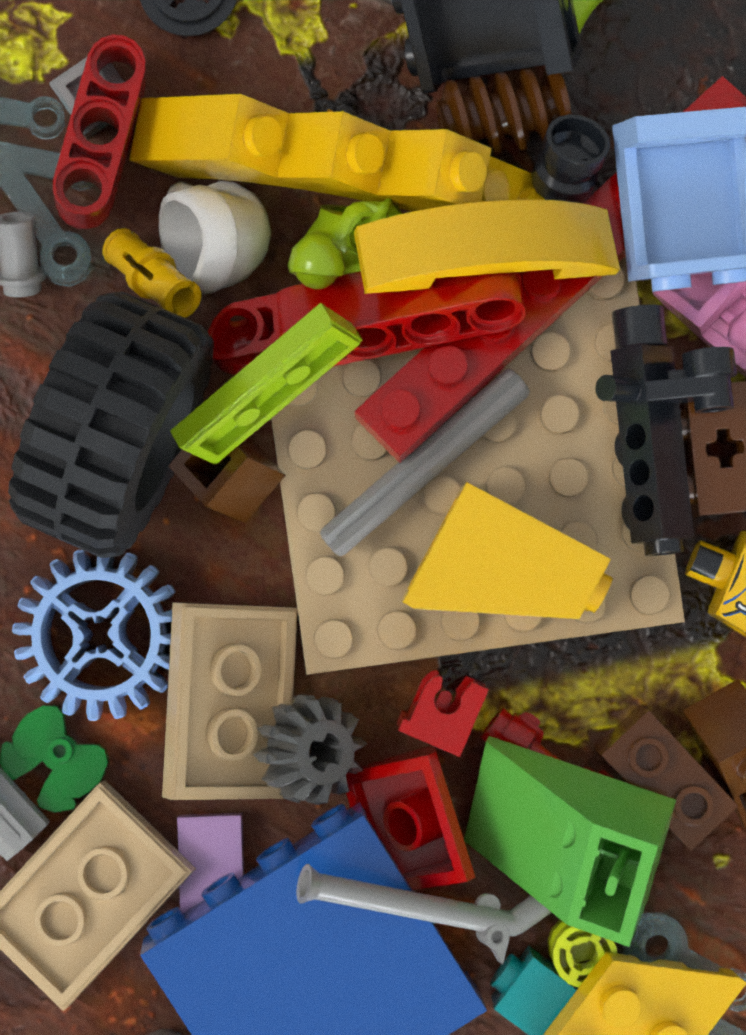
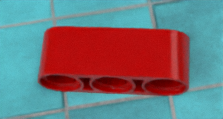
M112 34L102 37L93 44L88 53L53 177V194L58 214L66 224L76 229L97 227L108 218L113 208L137 121L141 98H143L145 92V56L141 47L134 40L124 35ZM112 62H123L134 71L133 76L128 81L120 84L104 80L99 73L104 66ZM98 121L107 122L118 131L116 137L110 143L104 145L93 144L87 141L82 134L87 126ZM81 181L90 182L101 191L99 199L86 207L76 206L65 197L68 189L73 184Z

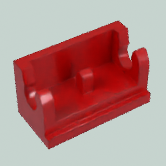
M432 670L421 680L408 712L401 710L397 720L398 731L460 757L489 689L482 682L465 676L456 688V696L452 702L451 693L448 690H443L439 693L435 703V695L441 690L443 678L437 670Z

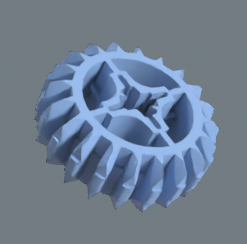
M77 550L73 553L76 572L71 573L68 566L60 559L52 561L50 563L51 572L57 580L54 585L42 576H35L30 582L34 590L43 596L41 602L31 598H21L18 602V608L33 614L34 619L33 623L21 622L13 624L12 632L19 636L31 635L32 646L20 647L14 651L15 658L17 660H25L35 656L39 666L27 671L24 679L28 684L39 681L44 676L51 681L40 696L41 700L45 703L54 700L61 691L67 693L62 707L63 714L68 716L75 714L83 699L87 700L86 714L88 720L97 721L101 718L103 712V702L108 701L112 715L115 719H119L127 714L124 696L129 695L134 705L139 709H143L150 704L149 696L143 688L145 683L160 693L168 688L167 680L157 672L159 666H162L169 670L170 654L165 653V650L171 641V633H168L167 622H172V609L164 612L161 602L171 598L176 591L172 585L163 586L156 592L149 588L159 574V570L155 566H149L144 569L138 578L133 576L138 558L135 554L126 553L121 559L118 569L113 568L114 557L100 558L97 556V565L92 568L87 552ZM95 580L113 582L125 588L117 599L112 600L101 611H95L87 607L83 602L78 603L68 593L84 583ZM139 602L146 611L151 629L150 647L146 659L137 652L138 649L130 642L126 633L127 622L135 612L134 608ZM56 610L62 615L61 619L67 623L73 634V645L64 657L66 660L62 665L54 653L51 641V625ZM115 616L110 622L112 626L107 633L109 638L114 641L112 645L115 648L107 650L106 645L103 644L97 646L96 649L85 652L90 646L88 642L91 640L93 633L87 627L88 623L84 620L93 619L96 624L103 622L104 618ZM98 657L106 658L118 667L122 665L133 674L127 681L114 686H94L76 679L81 671Z

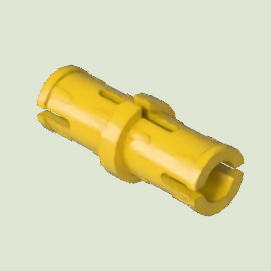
M127 228L117 229L106 238L102 252L104 259L126 276L128 287L142 298L153 299L163 309L184 318L193 314L198 308L202 294L200 287L177 270L174 259L163 249L149 247L135 232L131 233L132 231Z

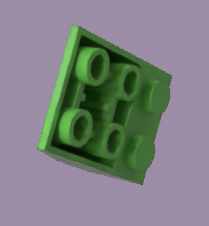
M489 736L485 743L464 841L565 924L630 947L649 898L676 800Z

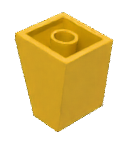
M466 482L460 488L401 601L414 609L580 619L584 610L595 613L603 602L613 581V577L604 573L611 559Z

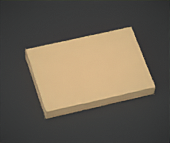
M173 602L162 788L163 798L170 800L284 799L280 795V788L268 786L262 780L270 764L259 762L254 754L267 747L268 738H264L257 728L265 724L276 725L272 707L279 704L292 705L297 608Z
M102 781L0 891V949L64 1011L196 868L106 781Z

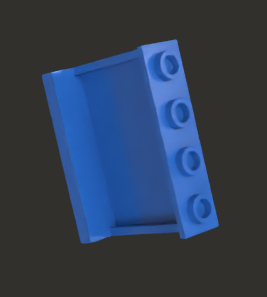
M361 802L348 810L344 804H339L327 810L312 822L311 826L314 831L294 844L291 843L289 838L273 844L256 858L259 866L237 879L234 873H229L217 879L201 893L204 900L186 912L182 913L179 907H175L157 917L146 928L149 935L144 937L140 953L141 958L191 1035H449L487 1011L480 990L468 971L464 972L433 922L320 900H312L302 904L297 901V882L300 872L306 864H310L322 874L413 891L369 822Z

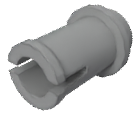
M9 212L0 215V285L3 286L4 295L9 297L35 295L42 290L41 282L46 279V270L38 264L34 229L35 216L32 213Z

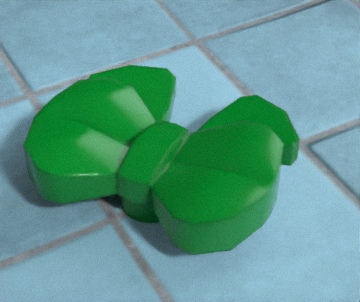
M45 704L28 713L17 726L12 736V742L6 741L1 747L0 764L4 772L12 780L31 771L42 761L48 768L52 769L51 774L42 787L37 802L40 808L54 813L74 809L77 805L75 798H80L95 788L104 778L110 763L107 748L100 744H77L76 740L67 734L65 714H63L60 706Z

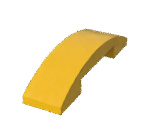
M496 200L448 205L376 220L356 226L354 230L365 294L429 289L435 278L553 269L554 279L616 275L620 270L607 209L576 202Z

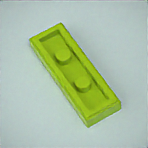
M320 303L172 428L170 432L180 449L208 462L217 464L355 349L363 339L351 322Z

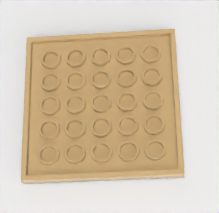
M626 256L619 262L620 270L616 275L602 277L480 390L482 391L502 372L511 369L528 386L530 390L528 397L345 555L339 556L331 550L321 538V529L398 463L355 419L354 411L423 348L334 366L271 418L278 468L286 475L281 480L280 486L307 675L685 622L675 554L645 556L643 544L631 543L630 530L626 527L621 512L622 502L626 497L623 466L619 463L614 448L615 438L619 433L616 402L602 401L595 392L596 382L601 376L613 375L610 353L611 350H615L612 312L621 308L640 305L636 281L628 282ZM466 482L611 559L604 573L613 577V581L603 602L595 613L584 610L580 619L414 609L403 603L401 599L460 488Z

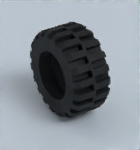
M123 291L102 294L97 297L96 302L90 303L83 310L81 319L78 322H74L66 334L63 346L60 350L56 351L49 365L48 374L33 399V408L29 418L25 420L20 434L21 442L19 449L14 455L11 467L14 472L13 477L9 481L8 493L11 496L9 504L23 524L100 558L120 556L125 553L126 549L131 548L136 542L139 532H143L150 521L151 514L155 507H158L170 479L174 476V472L168 466L182 449L179 448L170 430L204 401L203 395L211 376L210 367L214 362L212 357L214 341L202 325Z

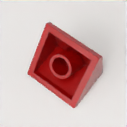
M428 745L361 766L363 771L356 774L347 772L346 779L349 792H346L350 808L361 802L369 822L413 890L463 883L476 878L434 746Z

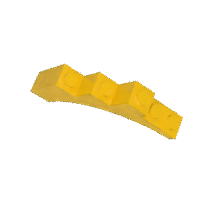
M242 94L141 98L129 158L131 162L177 178L250 182L308 190L362 201H384L390 198L392 203L400 209L412 212L472 202L545 200L537 193L532 184V173L491 157L492 148L448 129L390 131L344 111L287 113Z

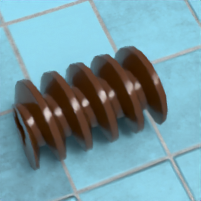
M525 68L519 73L516 89H514L507 74L499 72L494 77L491 93L488 92L481 77L473 76L469 80L466 96L463 97L454 80H446L441 100L436 98L439 129H448L480 143V140L487 139L495 156L502 155L506 136L512 135L520 152H526L531 132L537 131L543 142L550 123L560 116L571 114L568 89L562 74L547 75L546 68L544 69L541 85L538 83L533 71Z

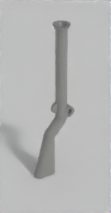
M306 864L302 868L296 890L297 901L300 904L312 900H320L474 930L478 940L492 950L497 961L502 965L509 937L524 933L552 913L532 896H529L508 911L500 909L499 899L491 893L481 894L473 904L322 874L310 864Z

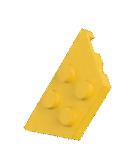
M605 952L543 1035H708L744 988L746 982L734 971L727 968H719L718 972L688 968L683 962L662 959L654 962H643L633 955Z

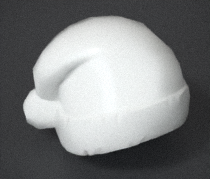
M180 181L170 186L167 195L161 202L159 211L161 249L174 259L179 272L200 287L201 295L216 292L219 289L233 286L247 279L263 262L268 251L271 229L266 210L255 193L235 182L219 181L208 186H193Z

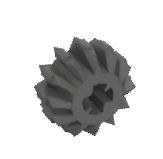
M307 694L294 696L292 705L279 704L272 707L276 722L275 726L265 724L257 728L264 738H268L267 747L254 754L259 762L270 764L262 780L268 786L280 788V795L288 801L299 803L306 800V802L315 805L328 803L330 793L341 795L342 793L349 792L346 779L347 772L356 774L363 771L360 764L353 760L354 752L367 745L361 737L352 735L359 719L354 717L352 713L342 712V703H338L336 699L329 697L316 699L315 696ZM312 744L311 753L309 755L310 745Z

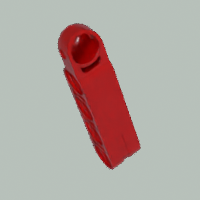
M361 271L338 276L333 284L324 289H312L299 284L282 289L276 294L231 303L213 319L208 333L214 341L212 356L214 363L222 371L236 375L321 303L351 322L363 339L355 349L334 365L338 366L497 333L515 327L525 317L520 272L435 278L429 289L365 294ZM235 315L245 317L241 321L230 320Z

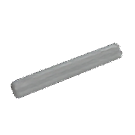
M511 369L502 372L451 416L403 462H398L321 529V538L335 554L342 556L348 553L525 400L530 393L526 383Z

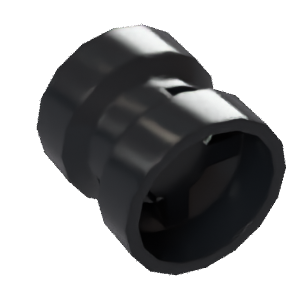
M572 114L560 116L550 123L542 143V152L539 153L531 174L532 184L541 197L545 200L584 203L590 198L598 178V171L602 168L610 148L609 137L604 128L590 118Z

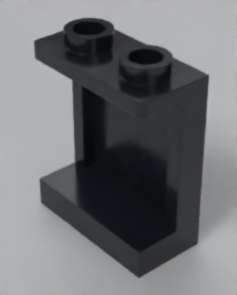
M392 0L396 13L398 15L404 14L409 34V38L405 41V59L410 74L413 77H419L423 94L437 92L446 80H457L545 65L547 75L573 71L583 52L573 0Z

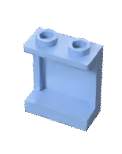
M746 107L635 116L612 125L628 282L651 279L652 292L692 287L691 275L712 273L713 285L745 282Z

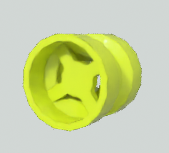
M560 919L551 928L547 940L548 953L559 976L568 984L578 988L605 952L617 953L614 941L569 926Z

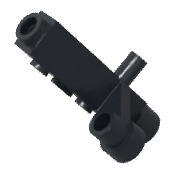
M637 305L625 307L612 312L615 350H611L610 353L613 375L601 376L595 386L596 395L600 400L616 402L619 433L615 438L614 448L616 457L623 466L626 497L621 507L622 518L626 527L630 530L631 543L643 544L645 556L683 553V540L693 539L694 530L679 403L694 402L695 413L699 414L723 412L733 409L734 401L731 378L737 376L735 352L732 347H709L688 351L682 354L683 369L675 370L673 346L667 345L663 306Z

